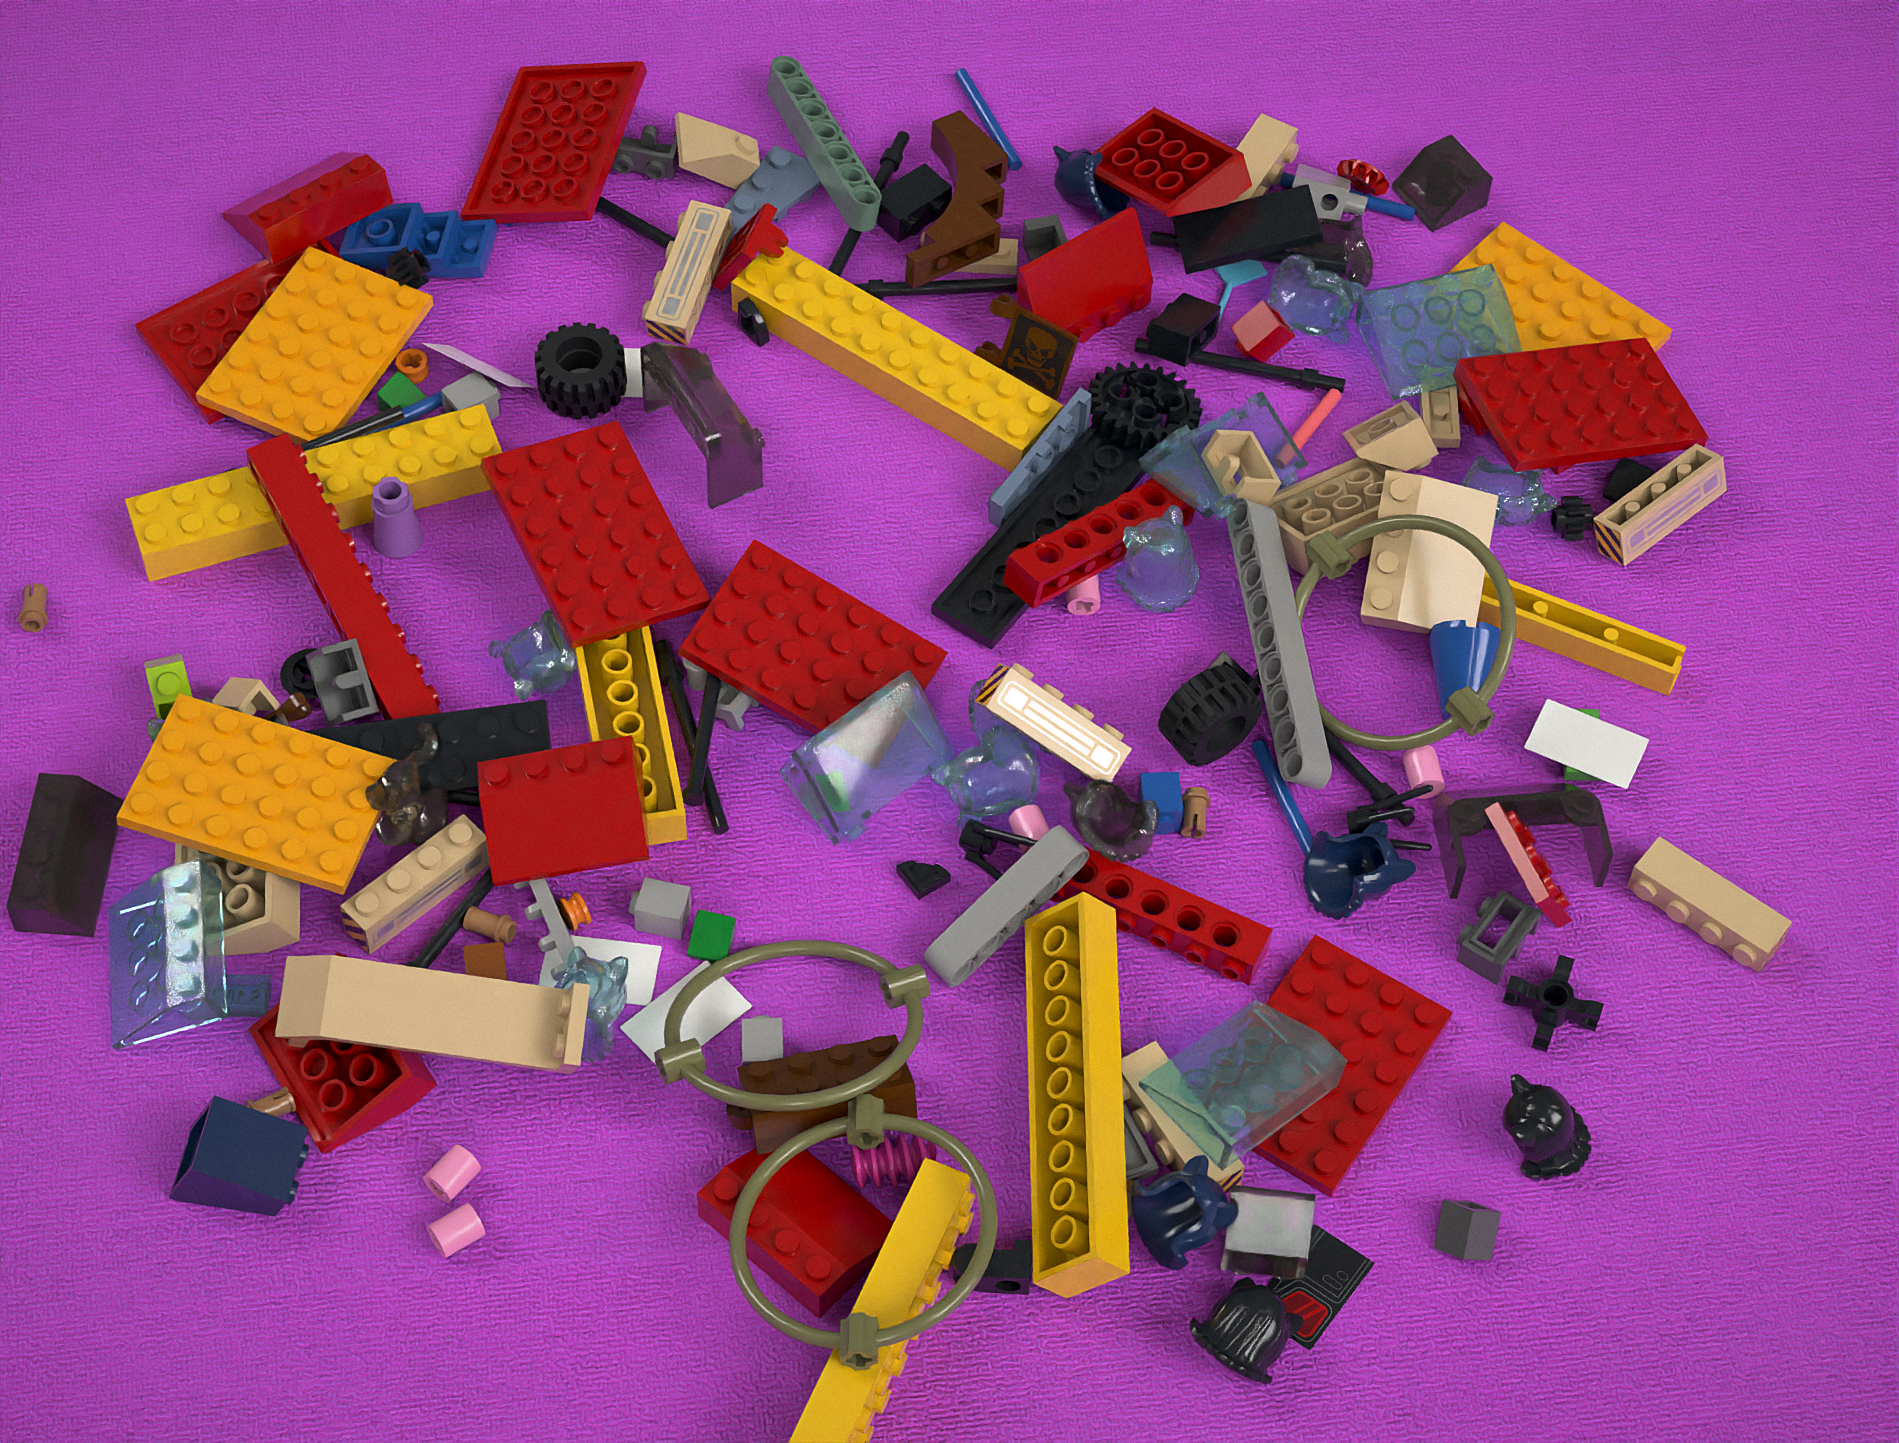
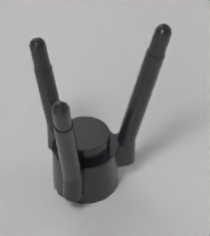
M1425 785L1370 805L1358 806L1357 810L1347 811L1349 834L1363 833L1371 824L1413 814L1415 812L1414 807L1381 813L1378 811L1429 793L1433 790V786ZM1389 839L1396 849L1430 851L1432 849V845L1428 843Z
M970 819L961 833L959 847L967 850L966 860L977 864L995 880H998L1003 874L982 858L984 854L990 856L996 849L998 841L1032 847L1038 841L994 829L974 819Z

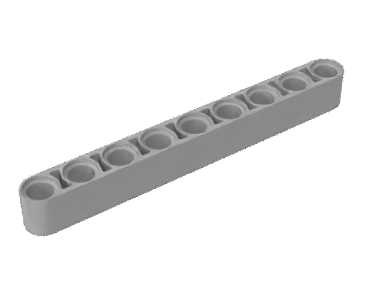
M1238 498L1234 500L1228 509L1227 525L1280 774L1285 781L1320 790L1326 786L1331 777L1332 765L1276 513L1271 507L1245 498Z

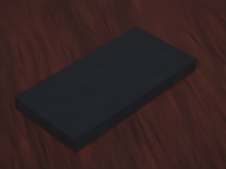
M1308 184L1229 203L1221 207L1172 217L1186 275L1323 241L1322 230Z

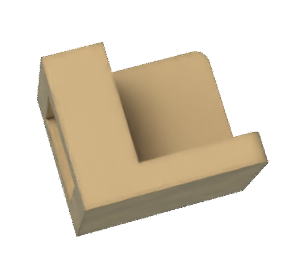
M231 677L210 702L252 716L257 710L276 711L280 706L279 702L260 679Z

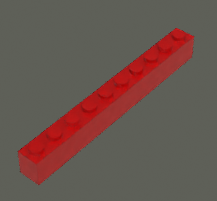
M286 432L246 449L248 469L340 639L343 642L356 638L378 709L384 720L441 713L438 708L440 699L432 684L426 686L421 677L423 669L415 653L409 655L404 646L407 642L401 626L398 623L392 624L387 615L390 613L385 597L381 592L377 594L374 592L371 586L373 578L365 562L359 564L354 555L357 552L354 541L348 532H341L338 526L340 518L332 502L326 504L321 495L324 493L321 481L315 472L310 474L305 464L308 461L299 443L294 445Z

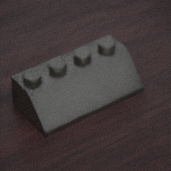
M39 773L6 906L16 932L94 937L119 829L116 816L124 802L123 799L77 775Z

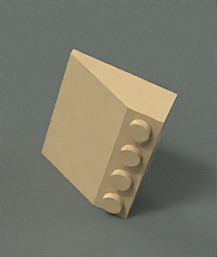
M1356 457L1277 491L1268 505L1265 506L1271 507L1276 513L1284 553L1289 565L1302 575H1305L1313 563L1305 551L1308 548V543L1317 534H1322L1329 530L1338 539L1350 530L1376 520L1386 470L1403 471ZM1374 536L1348 550L1355 558L1352 564L1358 562L1360 558L1371 554Z
M1386 470L1377 519L1405 514L1440 518L1466 529L1490 549L1499 497L1498 495L1423 475ZM1406 529L1376 535L1373 539L1360 612L1362 624L1430 634L1431 628L1435 624L1459 619L1466 620V627L1476 628L1486 570L1479 560L1465 547L1446 536L1434 532Z
M175 843L172 957L180 960L267 953L300 941L299 881Z

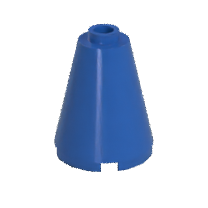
M1457 619L1443 621L1431 628L1429 645L1441 717L1444 721L1451 717L1444 707L1448 703V698L1455 691L1469 685L1477 692L1485 681L1499 646L1501 630L1498 627L1480 621L1478 622V628L1466 627V620Z

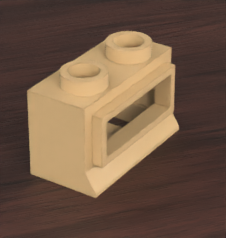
M1217 429L1201 454L1203 461L1229 507L1238 498H1245L1262 505H1268L1281 485V481L1252 431ZM1236 471L1238 472L1241 478L1238 485L1235 479L1233 478Z

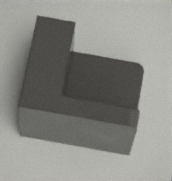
M1058 214L1024 220L1022 244L1029 263L1068 242Z
M1443 1200L1434 1242L1435 1249L1463 1260H1490L1494 1250L1501 1212L1474 1201Z

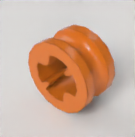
M411 348L403 350L397 355L396 368L398 372L405 375L413 384L421 383L427 379L429 375L428 358L423 351Z
M577 891L571 893V898L568 900L563 897L558 899L561 915L572 932L578 929L580 923L584 925L591 923L589 910Z

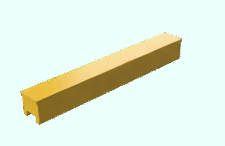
M1486 571L1477 623L1479 621L1485 622L1501 630V614L1497 593ZM1508 579L1515 601L1516 638L1670 696L1682 668L1681 662L1686 646Z

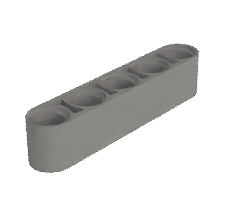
M1061 825L1055 826L1036 842L927 948L923 961L949 987L954 988L962 984L1024 924V920L1032 917L1084 866L1089 858V851Z

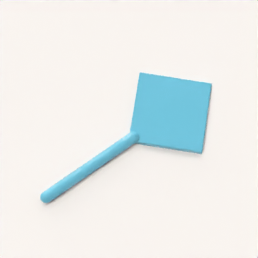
M1244 260L1214 268L1226 285L1219 302V306H1221L1219 322L1233 287L1267 275L1268 272L1260 261Z

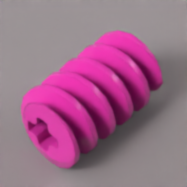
M903 1134L897 1135L894 1146H891L887 1135L884 1136V1142L879 1143L878 1147L874 1149H861L856 1145H851L853 1177L856 1179L860 1189H865L868 1177H872L876 1188H881L884 1176L889 1177L893 1187H898L901 1175H905L909 1186H912L925 1157L937 1162L936 1145L929 1141L927 1144H924L923 1139L913 1135L911 1145H908Z

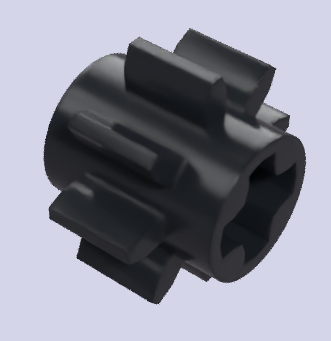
M404 247L387 258L391 264L386 269L387 277L397 281L400 286L405 284L419 289L429 282L425 274L430 272V264L419 250L414 249L409 252L408 248Z
M1561 496V505H1553L1551 508V527L1553 532L1561 533V538L1565 539V541L1583 540V531H1591L1593 528L1591 504H1583V498H1579V496Z

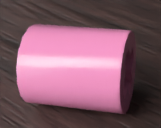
M1098 574L1066 591L1067 609L1073 615H1092L1100 609Z
M1426 745L1407 750L1402 758L1410 789L1413 790L1425 785L1433 786L1431 792L1416 798H1432L1443 792L1445 784L1435 748Z
M1037 805L1022 806L1009 816L1008 821L1014 834L1039 841L1050 830L1041 808ZM1018 844L1022 855L1031 848Z
M455 1144L423 1176V1181L435 1196L449 1203L481 1171V1166L468 1150Z
M469 1203L427 1225L428 1233L435 1247L444 1258L486 1235L481 1220Z

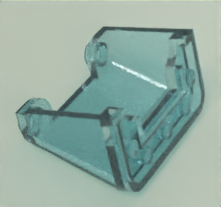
M1262 391L1252 395L1238 409L1232 408L1209 423L1190 430L1188 425L1174 431L1138 460L1148 476L1205 518L1209 519L1214 516L1217 521L1233 513L1236 510L1233 504L1238 501L1235 493L1223 497L1201 457L1202 452L1217 429L1252 431L1281 481L1279 486L1281 490L1299 480L1300 478L1297 473L1306 467L1308 463ZM1236 471L1233 478L1235 479L1238 485L1241 478L1238 472Z
M907 670L806 741L791 754L778 773L835 846L845 838L851 843L868 829L864 823L873 814L924 777L928 778L934 775L936 779H939L955 766L952 759L956 756V753L919 681L910 670Z

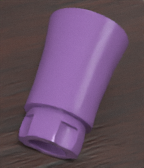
M397 477L382 478L377 485H374L372 492V544L384 556L391 558L406 557L414 553L421 546L424 536L423 530L417 520L412 495L407 484L401 482Z

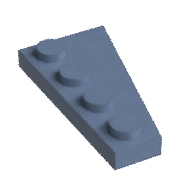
M774 145L760 162L759 168L745 180L723 207L731 210L734 226L726 250L734 234L764 203L768 202L777 208L772 221L776 220L779 222L788 215V210L798 202L802 204L813 196V191L823 185L807 159Z
M1080 387L1004 483L994 489L988 500L990 505V523L1000 528L1089 428L1091 393Z

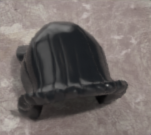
M1519 1074L1510 1076L1513 1096L1504 1107L1502 1121L1504 1129L1512 1136L1519 1150L1524 1155V1161L1520 1167L1522 1173L1526 1174L1529 1179L1538 1180L1542 1177L1544 1180H1549L1553 1177L1571 1176L1572 1173L1579 1172L1580 1168L1585 1165V1161H1588V1155L1592 1149V1146L1588 1144L1591 1141V1135L1588 1132L1587 1125L1582 1124L1583 1119L1580 1114L1575 1112V1108L1569 1104L1567 1099L1557 1089L1542 1084H1531Z
M1245 1277L1238 1280L1231 1288V1291L1213 1305L1204 1323H1200L1193 1317L1190 1320L1189 1329L1195 1342L1202 1349H1205L1209 1355H1213L1218 1362L1237 1374L1242 1375L1244 1378L1262 1384H1270L1273 1377L1266 1374L1267 1368L1280 1357L1288 1337L1293 1336L1300 1330L1303 1318L1296 1313H1287L1281 1297L1273 1289L1264 1285H1255L1251 1278Z

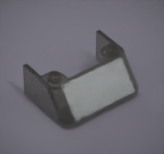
M657 341L642 346L640 348L644 410L646 413H650L670 405L706 458L708 505L710 508L713 509L763 487L762 449L765 448L764 438L758 428L751 427L715 375L708 355L700 353L696 348Z
M1552 783L1448 791L1436 798L1432 818L1450 899L1458 898L1467 866L1460 836H1472L1485 829H1495L1484 809L1496 802H1499L1507 812L1514 810L1521 822H1525L1527 826L1563 823L1579 826L1594 887H1603L1613 857V850L1601 802L1593 793L1571 783Z

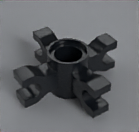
M1559 954L1552 978L1544 980L1540 986L1532 985L1520 977L1510 976L1502 1003L1532 1009V1016L1538 1023L1531 1048L1547 1052L1554 1028L1562 1026L1566 1020L1575 1022L1585 1029L1594 1032L1596 1030L1604 1004L1593 1000L1574 998V990L1568 983L1575 960L1573 958ZM1547 1001H1554L1560 1006L1551 1005Z

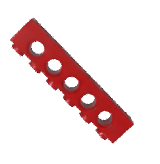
M1169 471L1156 478H1150L1136 489L1124 492L1117 499L1103 506L1095 507L1090 513L1077 520L1069 521L1064 527L1051 534L1042 535L1034 543L1022 549L1014 550L1006 560L1003 583L1034 609L1191 524L1199 497Z
M1087 847L1085 848L1089 851V858L1084 866L1049 899L1054 902H1063L1079 893L1086 892L1116 909L1117 930L1123 933L1135 934L1148 940L1159 949L1171 950L1184 956L1195 965L1207 966L1220 972L1231 981H1241L1247 985L1251 984L1269 950L1273 932L1272 928ZM1081 879L1087 881V883H1078L1074 880ZM1111 895H1118V896H1121V897H1123V898H1121V899H1114V898H1112V897H1110V896H1111ZM1146 911H1155L1158 914L1151 915L1146 913ZM1187 926L1193 928L1194 930L1187 931L1182 929L1181 927ZM1224 942L1229 944L1230 946L1224 947L1218 945L1217 943Z

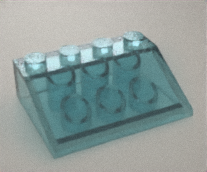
M1492 264L1359 294L1355 323L1392 401L1457 386L1453 373L1458 359L1523 352L1505 288Z
M200 858L163 868L109 907L112 1047L114 1049H120L227 1018L221 879Z
M1255 999L1140 1080L1138 1086L1223 1171L1338 1086L1348 1060L1319 1032Z

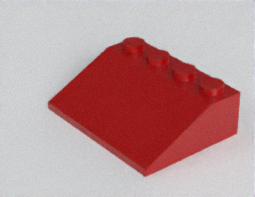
M1155 107L1092 153L1095 155L1100 151L1104 157L1096 168L1094 178L1165 217L1228 205L1252 186L1242 152Z
M340 152L222 212V216L272 264H276L394 202L385 169L368 154Z
M1131 206L1018 269L1016 302L1029 311L1080 337V343L1086 342L1095 333L1104 328L1116 325L1122 318L1134 311L1143 310L1151 302L1153 277L1137 211Z
M632 735L477 762L480 804L492 880L495 887L650 860L642 759Z
M338 952L335 954L336 956L347 957ZM280 1002L248 1028L282 1088H288L289 1093H291L298 1115L306 1128H308L320 1152L324 1154L407 1111L437 1086L428 1068L416 1052L331 1040H309L304 1048L288 1046L289 1039L275 1037Z
M752 1149L726 1165L697 1193L698 1216L728 1242L731 1220L740 1194L753 1173L773 1152L757 1155L756 1149ZM805 1149L786 1162L771 1177L758 1196L747 1225L746 1254L749 1260L820 1319L874 1265L894 1222Z

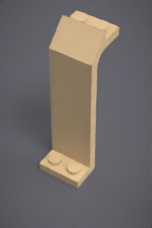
M336 955L287 956L275 1037L289 1039L288 1046L304 1048L309 1040H331L572 1074L580 1066L590 985L573 983L567 990Z

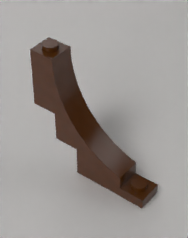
M961 110L932 121L930 148L947 168L955 192L945 212L934 224L925 230L924 247L907 254L905 281L913 289L999 252L1001 225L995 219L1002 217L1005 190L999 184L1006 182L1008 154Z

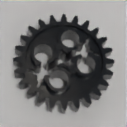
M1131 361L1129 368H1126L1120 362L1117 363L1115 370L1106 366L1104 373L1097 372L1095 379H1091L1088 392L1092 394L1091 422L1095 424L1101 423L1099 430L1101 433L1111 431V440L1121 437L1124 439V446H1129L1132 442H1135L1139 450H1142L1145 444L1150 445L1153 451H1157L1160 444L1167 450H1171L1172 443L1181 447L1184 439L1191 440L1193 432H1197L1203 409L1199 407L1201 399L1194 397L1196 390L1185 389L1187 385L1186 380H1174L1175 372L1168 375L1163 374V367L1161 366L1155 371L1151 370L1148 363H1145L1143 368H1138L1134 361ZM1126 383V398H1120L1123 384ZM1162 414H1167L1165 426L1162 429V426H1160Z

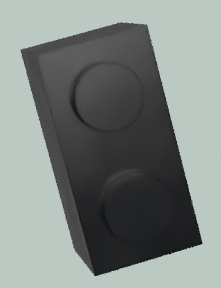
M924 163L880 191L882 197L876 223L900 243L909 236L918 234L922 228L938 219L945 212L952 200V186Z
M1182 293L1173 303H1169L1157 318H1153L1150 321L1146 331V337L1149 338L1147 353L1186 367L1217 336L1221 306Z

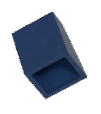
M214 1095L191 1125L169 1198L180 1202L276 1216L285 1204L291 1205L296 1196L299 1182L294 1180L296 1169L302 1168L308 1155L309 1145L304 1143L308 1128Z

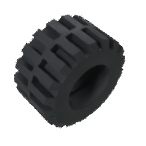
M575 322L570 327H566V325L559 326L556 333L550 331L546 334V340L539 342L537 345L538 351L534 355L537 387L542 402H547V408L552 412L558 410L559 415L563 417L573 415L574 419H582V416H589V419L597 417L599 412L603 414L611 411L610 405L617 406L621 402L620 396L625 395L627 384L625 354L623 345L619 344V338L615 334L610 335L609 329L605 327L598 329L594 323L588 322L587 326H584L580 322ZM579 368L592 369V370H590V371H588V372H584V373H572V372H570V371H572V370L579 369Z
M1220 665L1214 666L1192 677L1173 694L1160 714L1158 721L1159 731L1189 765H1194L1195 767L1207 765L1227 755L1248 736L1261 715L1262 702L1232 668L1226 665L1222 667Z

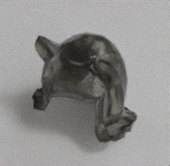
M1357 214L1351 221L1346 222L1318 218L1323 241L1289 249L1291 252L1351 261L1349 274L1299 267L1308 274L1318 277L1348 278L1350 283L1358 288H1365L1371 282L1373 259L1366 239L1363 236L1362 219Z
M1096 779L1084 787L1072 783L1064 785L1063 791L1070 801L1069 816L1072 826L1084 841L1090 844L1094 851H1100L1102 857H1107L1108 860L1113 862L1118 858L1120 863H1127L1129 860L1135 861V859L1141 858L1142 855L1148 853V849L1153 844L1152 839L1155 836L1154 832L1157 831L1159 825L1157 820L1160 817L1159 807H1156L1153 800L1148 799L1138 802L1124 792L1116 782L1109 781V779Z

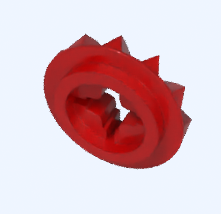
M1358 159L1341 160L1337 167L1338 176L1350 180L1351 186L1355 190H1360L1365 194L1370 193L1373 196H1380L1385 194L1389 188V182L1386 180L1385 175L1369 163Z

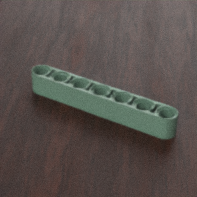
M789 56L775 57L770 66L767 94L846 224L860 232L874 229L882 197L879 189L802 65L796 59Z

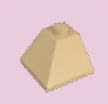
M681 112L675 115L679 167L735 190H738L745 180L759 168L760 160L756 139Z
M1406 400L1341 433L1344 440L1359 458L1408 471L1411 468L1412 470L1421 469L1432 461V457L1439 454L1421 417Z

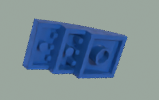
M420 202L390 204L349 225L338 255L348 262L386 270L391 266L387 258L402 248L407 247L409 252L417 249L427 258L431 270L425 274L426 276L444 278L484 277L498 228L494 219L461 221L457 211L424 213Z

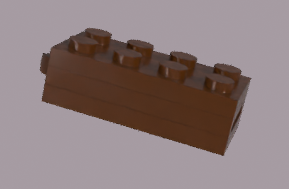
M896 1034L877 1036L870 1040L845 1045L838 1044L831 1048L807 1053H795L788 1057L756 1061L749 1065L737 1067L739 1089L747 1092L772 1095L802 1094L829 1089L852 1081L877 1067L896 1049L899 1041ZM907 1062L886 1081L863 1093L883 1099L885 1113L898 1114L918 1119L915 1085ZM856 1097L826 1107L783 1112L760 1111L727 1104L726 1112L732 1127L740 1130H750L757 1155L775 1151L791 1138L815 1125L848 1116V1101ZM847 1133L836 1135L825 1140L847 1136Z

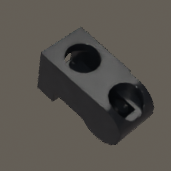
M1015 1240L1014 1250L994 1249L989 1264L973 1291L1029 1295L1032 1240ZM976 1243L964 1244L955 1252L953 1278L956 1283L965 1273L977 1247Z

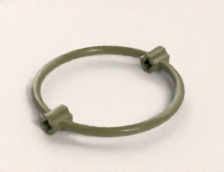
M1412 514L1388 516L1362 524L1338 539L1327 530L1322 534H1317L1308 543L1309 545L1305 553L1311 558L1313 563L1303 576L1294 594L1300 625L1309 597L1322 575L1325 574L1330 580L1343 576L1351 568V564L1355 559L1348 551L1350 548L1370 537L1395 530L1430 531L1458 542L1469 550L1483 565L1493 582L1500 605V640L1490 672L1477 692L1467 685L1455 691L1448 698V703L1444 708L1451 717L1445 721L1417 733L1399 736L1375 735L1354 729L1330 714L1317 699L1323 726L1330 733L1348 743L1382 751L1420 748L1444 739L1461 728L1473 737L1478 733L1484 732L1492 724V720L1496 715L1487 703L1500 686L1514 650L1516 609L1513 593L1503 568L1489 548L1466 529L1440 518Z
M791 940L745 949L708 966L694 976L678 993L665 1019V1047L654 1052L655 1063L660 1078L665 1085L685 1079L702 1093L716 1100L742 1108L783 1112L810 1110L834 1105L857 1097L880 1085L896 1073L909 1059L921 1036L924 1018L921 999L931 995L930 984L925 970L920 963L898 969L894 964L877 954L838 942ZM823 956L862 965L882 976L879 978L880 989L885 1003L890 1010L906 1005L907 1026L905 1033L896 1049L887 1059L874 1069L852 1081L810 1093L791 1095L760 1094L721 1084L703 1073L706 1070L705 1058L697 1039L692 1038L682 1042L680 1040V1027L683 1016L692 1001L706 987L739 968L781 957Z
M861 1094L855 1099L848 1101V1116L829 1120L799 1133L771 1153L753 1173L740 1194L731 1220L729 1233L731 1267L743 1296L768 1324L783 1334L803 1343L839 1350V1359L842 1366H848L854 1370H868L872 1365L878 1363L879 1347L896 1344L930 1329L956 1310L971 1294L982 1278L994 1250L998 1225L997 1203L993 1187L984 1168L961 1141L947 1131L923 1120L898 1114L885 1113L883 1099L876 1098L871 1094ZM885 1130H891L926 1139L948 1152L958 1161L971 1179L978 1196L981 1214L980 1235L976 1250L965 1273L942 1299L926 1311L905 1322L880 1330L877 1317H871L864 1312L849 1313L847 1318L840 1321V1332H832L813 1328L785 1315L764 1296L757 1286L746 1254V1233L751 1211L758 1196L771 1177L786 1162L806 1148L822 1140L847 1133L849 1144L856 1145L861 1149H874L879 1143L884 1142Z

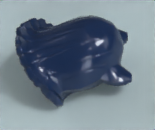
M1056 145L1053 147V151L1059 161L1054 177V185L1064 201L1077 207L1095 209L1102 220L1105 219V221L1127 208L1130 200L1129 196L1094 178L1096 168L1104 158L1100 151L1094 155L1085 148L1068 152Z
M1385 822L1371 824L1363 833L1343 834L1338 837L1330 836L1327 831H1319L1316 834L1315 839L1311 843L1310 852L1306 854L1303 864L1305 893L1310 903H1314L1316 912H1321L1323 916L1332 917L1335 920H1340L1342 917L1348 918L1352 912H1356L1358 908H1361L1363 901L1383 896L1390 891L1394 884L1407 880L1416 871V866L1413 862L1399 858L1394 846L1387 838L1388 825Z
M1206 1155L1194 1156L1184 1165L1183 1170L1163 1175L1149 1187H1143L1141 1180H1135L1132 1187L1131 1207L1137 1232L1141 1236L1143 1244L1148 1247V1252L1158 1264L1169 1270L1179 1271L1188 1265L1189 1262L1184 1254L1211 1241L1220 1230L1230 1226L1240 1213L1235 1205L1228 1203L1227 1195L1222 1186L1207 1175L1209 1160Z

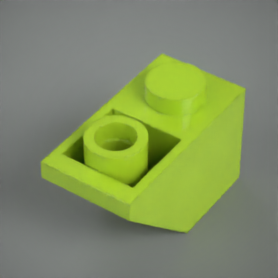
M181 653L144 662L160 730L178 694L192 697Z

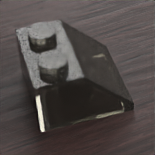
M1451 134L1424 147L1392 183L1391 189L1406 205L1415 207V215L1431 232H1434L1487 206L1493 177Z
M1232 1185L1228 1203L1235 1205L1240 1213L1230 1226L1223 1229L1220 1269L1231 1270L1238 1275L1256 1273L1273 1275V1277L1280 1280L1303 1279L1309 1255L1316 1194Z

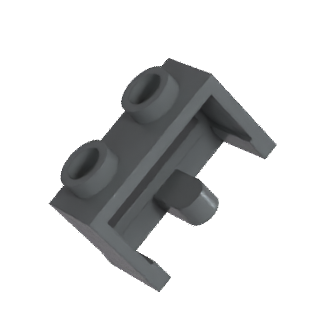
M651 125L644 126L641 140L627 138L623 134L611 167L622 174L634 171L645 173L648 177L655 180H660L664 177L674 179L679 165L676 130L672 146L657 143V130Z
M356 638L321 647L305 655L328 728L356 721L379 712Z
M1501 890L1495 899L1488 896L1478 910L1477 916L1480 918L1475 926L1468 923L1456 941L1460 945L1456 961L1497 985L1502 978L1508 960L1511 957L1515 959L1521 952L1528 933L1534 936L1537 932L1543 911L1530 907L1504 890ZM1500 914L1513 923L1496 946L1491 949L1479 940L1497 915Z

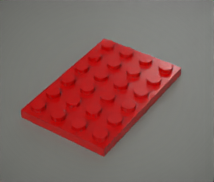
M643 61L520 67L460 214L463 221L494 219L496 224L591 221L647 73Z
M326 238L310 245L313 248L343 259ZM307 248L276 264H272L266 258L135 324L138 336L208 425L228 415L197 403V391Z
M1646 337L1458 359L1455 367L1457 375L1514 472L1688 450L1694 444L1704 447L1709 438Z
M619 421L481 459L480 468L570 649L707 608L710 604L711 599Z
M756 539L751 542L680 646L678 655L874 770L948 654L944 649Z
M1315 934L1198 1101L1223 1135L1325 1195L1332 1197L1450 1022L1453 1012Z

